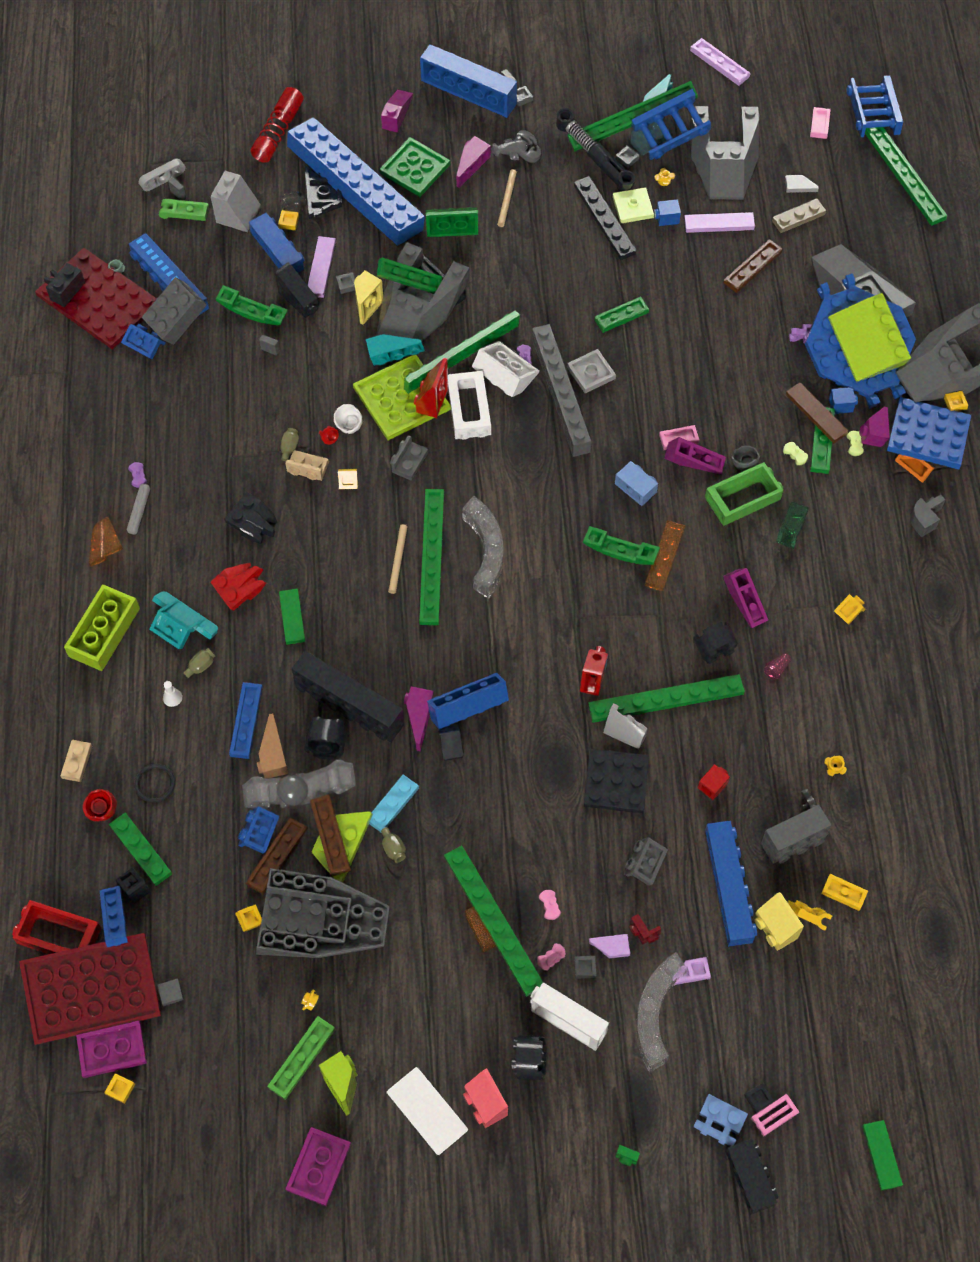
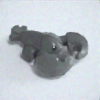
M520 130L516 134L515 140L508 138L500 146L495 143L491 146V151L495 156L506 154L510 156L511 160H520V156L525 161L536 163L541 157V149L537 145V139L531 132L526 130ZM532 144L537 145V146H536V151H534V149H535L534 146L531 147L528 152L526 151L527 148H528V145H532Z

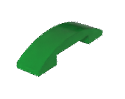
M224 285L216 297V301L227 309L245 318L264 324L281 325L288 312L287 309L272 303L269 307L240 296L239 291Z
M589 526L583 540L585 545L602 554L636 564L654 565L660 551L658 546L644 542L638 545L609 536L607 531Z

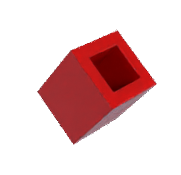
M714 764L699 781L698 789L714 800L727 786L730 776L724 768L717 767Z

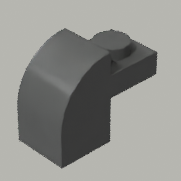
M942 495L936 498L931 497L926 502L920 498L916 502L911 514V524L921 537L937 528L940 519L935 513L941 510L944 505L945 499Z

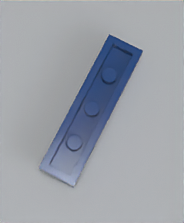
M244 682L242 684L229 752L230 757L250 759L263 689L262 684Z
M120 886L100 890L106 946L111 947L127 943Z

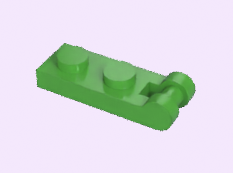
M163 199L159 217L163 219L172 217L206 221L209 205L202 202Z

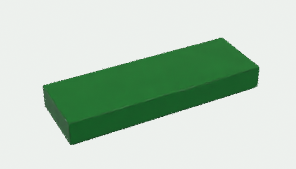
M638 297L595 316L594 320L602 333L649 313V308L643 299Z
M298 589L279 591L286 645L305 642Z
M884 1120L863 1124L862 1128L880 1191L902 1187L903 1183Z

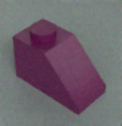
M883 407L860 427L859 434L862 444L882 447L890 439L888 407Z

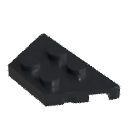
M306 166L305 182L309 219L342 207L341 191L338 188L336 191L328 184L326 178H322L320 173L318 175L316 172L310 171V167Z

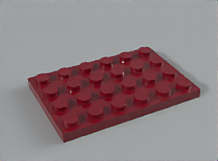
M83 248L67 263L82 271L85 284L65 307L50 300L46 289L47 283L41 285L35 293L36 296L106 346L114 349L122 341L130 324L137 326L143 321L142 316L157 298L120 272H114L112 270L114 268L111 266L108 268L107 263Z
M145 933L128 936V942L118 946L107 947L105 942L19 961L35 1045L162 1016Z

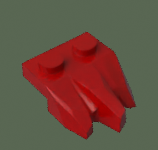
M251 563L236 565L224 569L211 581V584L227 606L234 611L247 599L252 600L264 588L266 582L258 580L264 569L258 566L250 568Z

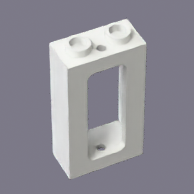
M483 371L449 374L448 393L455 439L491 435V422ZM476 388L480 420L463 421L459 389Z
M544 982L540 988L536 986L532 992V999L530 1001L532 1012L593 1050H597L607 1034L609 1025L607 1021Z

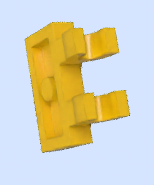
M788 900L787 903L796 916L817 925L822 930H826L827 927L821 923V920L825 917L831 919L832 915L826 913L821 908H811L801 901L796 900L794 903Z

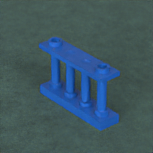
M883 76V81L880 85L857 87L854 78H851L850 85L847 86V95L851 99L856 118V130H859L860 137H864L866 128L890 127L894 135H900L903 119L891 77ZM880 92L883 96L859 98L858 93ZM883 103V105H886V108L862 109V105ZM886 115L889 116V120L866 121L864 116Z
M693 89L632 119L634 131H642L652 149L649 151L650 160L654 158L659 159L664 153L699 135L704 136L711 130L710 120L703 123L693 105L695 102ZM683 107L689 110L697 127L689 131L678 113L679 109ZM665 116H673L682 133L681 135L672 138L663 121ZM653 122L658 124L667 141L660 146H657L648 129V125Z

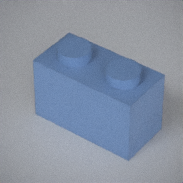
M632 461L622 468L615 477V485L641 506L657 493L658 483L656 479L646 474L639 465H635Z

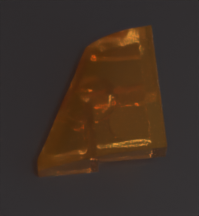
M109 517L102 519L93 527L89 556L91 567L106 561V556L123 550Z

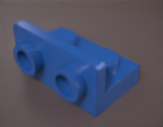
M130 324L121 343L153 359L159 345H165L166 342L161 340L157 333L153 331L151 334L146 332L148 328L140 324L137 326Z
M259 806L249 810L245 818L247 824L245 828H242L238 836L240 840L238 846H247L262 854L265 853L279 815Z

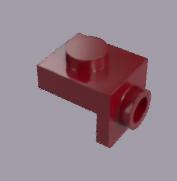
M639 914L631 917L630 931L635 937L638 936L642 944L646 942L650 944L660 938L659 935L662 930L660 926L649 931Z

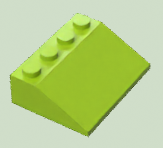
M883 293L862 300L828 317L856 382L901 367L911 359Z

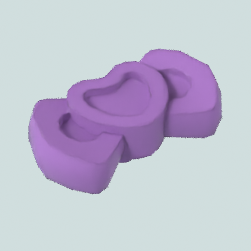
M528 345L517 347L516 351L519 356L532 365L531 347Z
M139 462L132 463L128 468L132 472V486L139 488L141 484L147 483L143 470L144 465Z

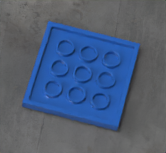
M900 397L887 451L959 470L971 415L950 411V409L927 403H915L911 399Z

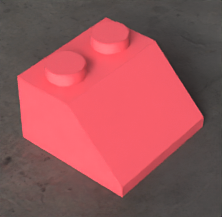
M487 1068L464 1086L465 1093L463 1096L467 1104H472L476 1110L473 1114L478 1124L483 1123L484 1127L487 1128L508 1116V1106Z

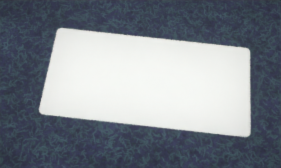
M417 1067L387 1091V1094L437 1155H440L468 1131L465 1124Z

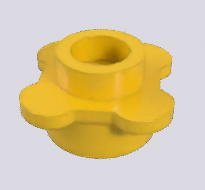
M665 168L660 169V173L655 175V180L662 186L669 185L671 179L675 178V174L670 173Z
M833 756L825 759L824 763L827 765L828 775L834 776L838 773H846L847 769L844 767L845 763L842 756Z
M315 990L305 993L301 1004L304 1005L302 1010L308 1009L312 1011L319 997V995L314 993Z

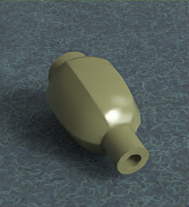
M288 428L282 436L280 449L283 453L282 461L286 462L289 460V456L297 448L299 436L296 429Z
M209 648L200 650L189 661V668L183 673L189 678L194 673L199 674L213 663L215 655Z
M388 827L381 830L384 836L382 845L387 856L394 860L395 863L403 861L406 858V848L398 835L391 834Z

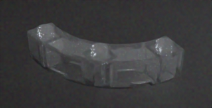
M473 496L462 508L463 520L479 534L484 548L483 562L473 578V588L489 599L499 583L503 569V537L492 512L479 499Z
M335 760L332 764L310 773L295 774L303 778L308 785V796L304 802L298 805L309 804L312 799L334 792L341 794L356 785L353 763L344 762V760ZM256 776L250 778L249 781L242 785L245 808H256L257 806L269 808L270 805L280 804V808L297 805L285 804L277 796V784L281 778H261Z
M677 952L668 957L653 972L646 983L639 1002L636 1033L640 1054L649 1073L665 1064L669 1058L660 1036L659 1012L667 993L679 979L687 974L688 969Z

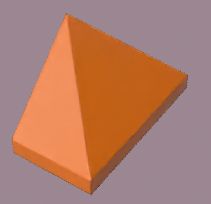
M900 454L895 459L897 463L922 483L934 469L931 462Z

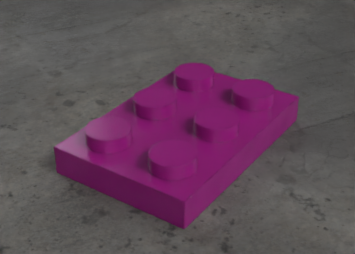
M140 1021L76 1035L83 1078L147 1064Z
M311 1127L285 1190L327 1207L351 1142Z

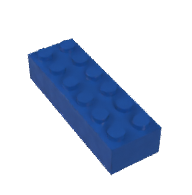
M431 44L420 57L421 81L506 118L517 105V81L512 78L503 76L498 72L489 70Z

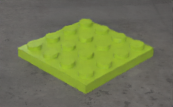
M417 355L405 358L353 383L354 390L387 440L434 418L416 413L414 399L416 394L419 395L420 387L409 394L404 390V378L423 366ZM446 398L438 416L451 410V405Z

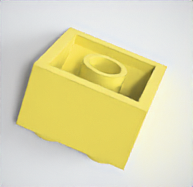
M367 271L358 275L354 281L360 324L364 325L383 301L382 280Z
M780 892L761 906L754 916L757 927L760 930L763 929L767 935L768 943L770 946H774L777 951L797 940L804 927Z

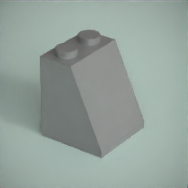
M224 171L211 195L216 223L248 232L250 228L249 221L255 219L261 204L241 175Z

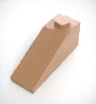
M273 713L269 714L259 751L260 761L257 762L259 774L263 773L265 779L288 774Z

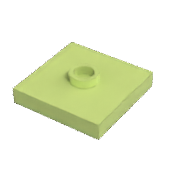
M646 188L613 193V200L620 224L654 218V212Z

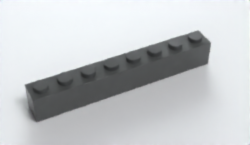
M548 324L535 327L532 330V341L572 456L590 453L591 439L551 326Z

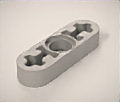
M174 159L141 176L139 185L144 191H150L168 182L172 177L175 178L181 175L186 167L180 159Z

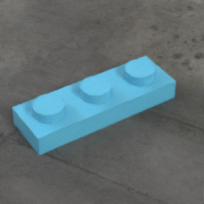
M402 775L372 811L373 816L369 824L380 832L383 828L388 827L419 789V785L405 775Z

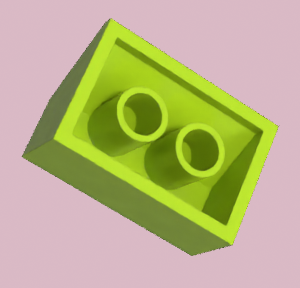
M340 1051L321 1063L319 1068L325 1083L347 1116L351 1111L357 1085L355 1077L358 1075L349 1055L344 1056Z

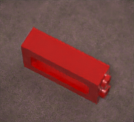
M29 900L28 904L22 909V918L19 924L14 927L12 935L15 942L19 945L47 954H53L70 949L31 937L30 933L36 920L42 919L84 933L79 947L95 944L102 928L96 921Z

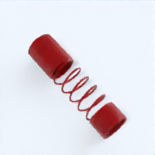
M285 88L274 107V111L271 113L270 118H268L267 124L264 125L260 136L253 144L250 151L256 160L260 162L270 161L278 146L276 142L281 141L280 136H283L285 134L284 130L288 129L287 123H291L304 100L302 93L296 88ZM272 118L281 120L287 127H280L274 123ZM269 124L282 129L283 134L280 135L272 131ZM265 131L273 132L279 136L280 140H273L268 137Z

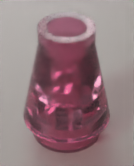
M782 653L777 658L766 663L764 668L766 676L773 680L780 678L787 665L791 662V657L786 653Z

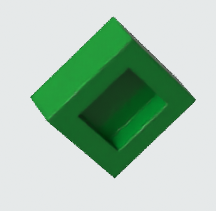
M619 1145L616 1153L619 1162L631 1166V1164L636 1165L640 1155L639 1152Z

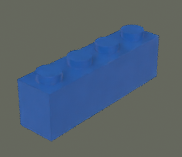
M264 213L249 221L251 234L278 268L289 262L297 273L304 270L303 262L305 260L303 255L295 250L293 242L291 240L288 241L285 232L277 227L273 217L270 218L267 213Z
M494 673L430 699L427 703L431 721L441 729L460 720H465L467 717L477 713H482L494 706H499L509 701L506 681L498 673Z

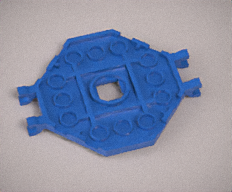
M852 273L846 275L845 279L842 280L843 285L846 287L844 291L830 295V288L827 282L821 284L820 288L817 289L822 302L805 341V346L820 377L828 378L844 388L853 387L854 391L859 392L860 395L866 398L870 409L880 403L878 396L874 393L891 388L894 399H897L906 392L903 386L899 384L900 380L896 375V371L900 367L856 382L828 319L830 315L875 296L856 287L855 278ZM886 300L910 354L916 340L902 307Z

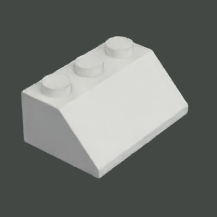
M500 341L479 349L472 365L475 370L483 371V376L511 397L522 393L539 373L538 369Z

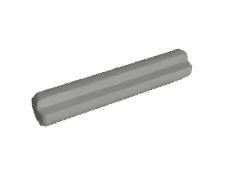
M147 484L139 486L127 526L129 534L135 535L138 532L150 492L149 485Z

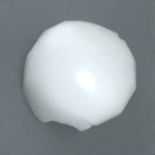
M343 404L334 413V423L342 432L352 434L360 429L363 423L362 415L354 405Z

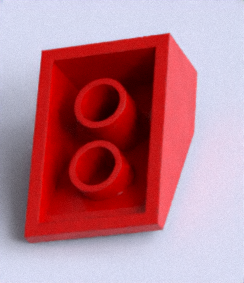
M443 358L427 374L426 379L421 381V391L419 395L416 394L414 399L416 413L434 418L438 417L448 392L447 358Z

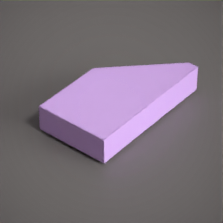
M627 934L589 938V944L595 946L608 958L630 956Z
M707 958L686 960L673 979L672 984L677 985L710 979L711 975Z

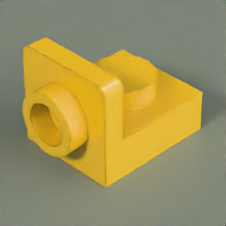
M849 594L834 612L847 624H850L861 611H865V608L862 606L864 602L857 595L853 598Z

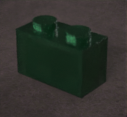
M791 502L779 530L777 543L794 549L809 511L808 507Z

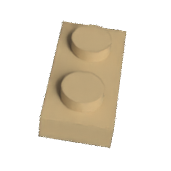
M77 740L71 741L60 775L62 779L82 781L92 749L91 743Z

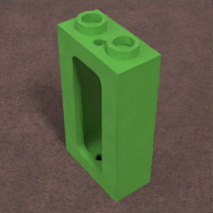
M763 462L708 487L705 499L722 525L725 526L781 500L783 486L775 479L772 469ZM758 482L762 483L768 494L731 511L722 500Z

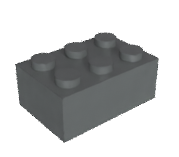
M175 277L142 318L162 340L174 345L207 304L186 282Z
M817 805L767 829L761 845L772 864L777 862L781 864L789 860L790 856L795 853L800 855L806 852L808 847L812 845L816 847L824 843L826 836L829 834L831 823L820 805Z

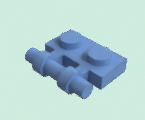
M708 1094L699 1114L707 1120L705 1123L696 1120L694 1128L700 1130V1133L705 1136L708 1134L716 1138L722 1145L733 1146L736 1139L729 1136V1133L732 1131L738 1135L748 1114ZM712 1122L724 1127L723 1132L711 1127Z

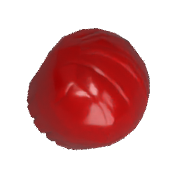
M104 789L91 791L83 803L85 816L97 822L111 818L117 808V800L114 795Z

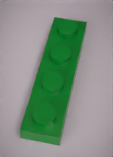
M383 257L378 260V277L435 294L442 282V276Z
M825 407L834 416L835 409ZM815 424L810 472L829 474L832 441Z
M126 812L109 824L155 886L172 875L170 869Z

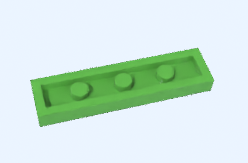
M317 1016L267 1087L286 1100L336 1030L335 1027Z

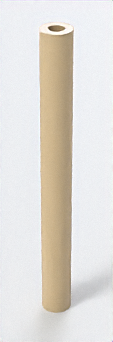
M513 169L510 170L497 224L499 227H504L517 174V171Z
M400 525L388 591L391 594H395L407 532L406 525Z

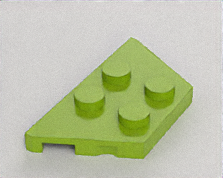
M371 812L336 815L350 866L373 816ZM319 835L312 854L330 873ZM348 872L333 876V878L343 883Z

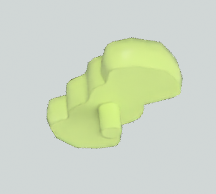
M851 431L847 434V438L850 440L848 452L852 456H859L864 452L859 431Z
M794 442L785 444L783 453L790 454L791 459L795 460L796 465L806 463L808 460L807 453L799 449Z

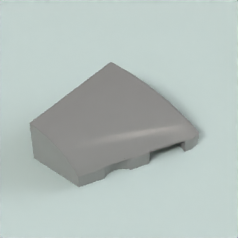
M613 703L603 733L639 749L646 737L647 728L637 722L631 715L619 713L617 711L619 706Z

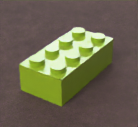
M102 584L64 646L68 657L103 671L140 609L136 598Z

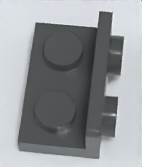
M407 436L405 441L402 440L398 453L394 454L391 458L392 473L412 481L426 458L428 449L413 443L412 437Z
M648 837L635 843L633 847L634 853L625 865L624 875L627 877L634 876L649 886L653 885L668 849Z

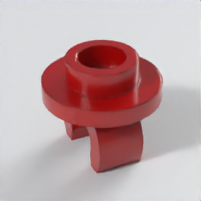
M327 426L323 431H319L321 440L325 444H333L338 439L339 434L334 427Z

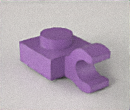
M803 324L801 329L791 328V334H789L790 341L794 342L803 339V343H805L812 324Z

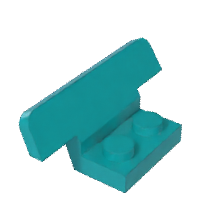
M163 591L153 597L152 601L162 608L158 610L149 630L177 649H183L190 632L195 630L208 639L217 634V625L168 592Z

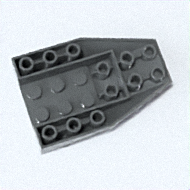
M842 244L811 257L819 288L821 284L827 282L830 288V295L846 290L842 280L845 279L846 275L853 273L856 287L874 295L883 293L885 300L902 307L906 317L912 315L916 302L885 275Z
M270 868L256 955L322 958L384 947L389 905L332 877Z

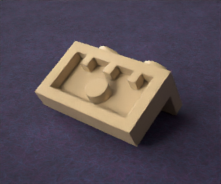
M294 450L290 460L286 461L287 472L292 475H302L311 480L317 479L322 481L329 460Z

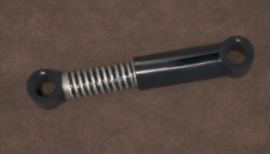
M569 108L560 109L557 112L556 127L560 131L568 132L588 152L587 155L617 185L619 192L633 190L635 183L633 172L626 170L600 143L592 140L589 134L577 124L572 110Z

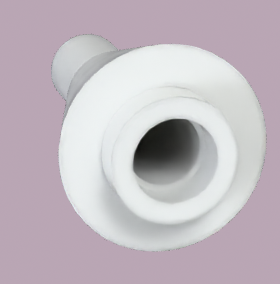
M166 681L164 683L163 701L167 706H177L182 701V694L172 686L170 681Z

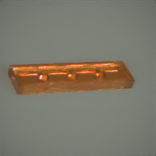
M667 520L658 546L660 551L654 565H651L645 586L661 591L664 590L685 525Z

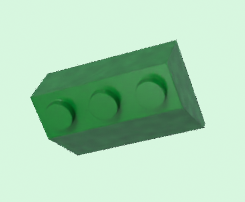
M477 207L426 210L427 237L478 235Z

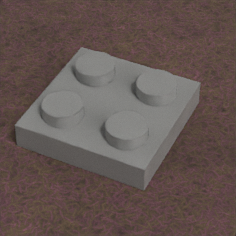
M598 349L567 363L568 370L584 393L616 379V374Z

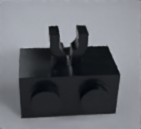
M66 263L58 274L56 271L51 270L50 274L54 278H48L47 276L44 278L45 283L48 284L46 289L50 300L63 307L69 303L85 284L82 271L69 263Z

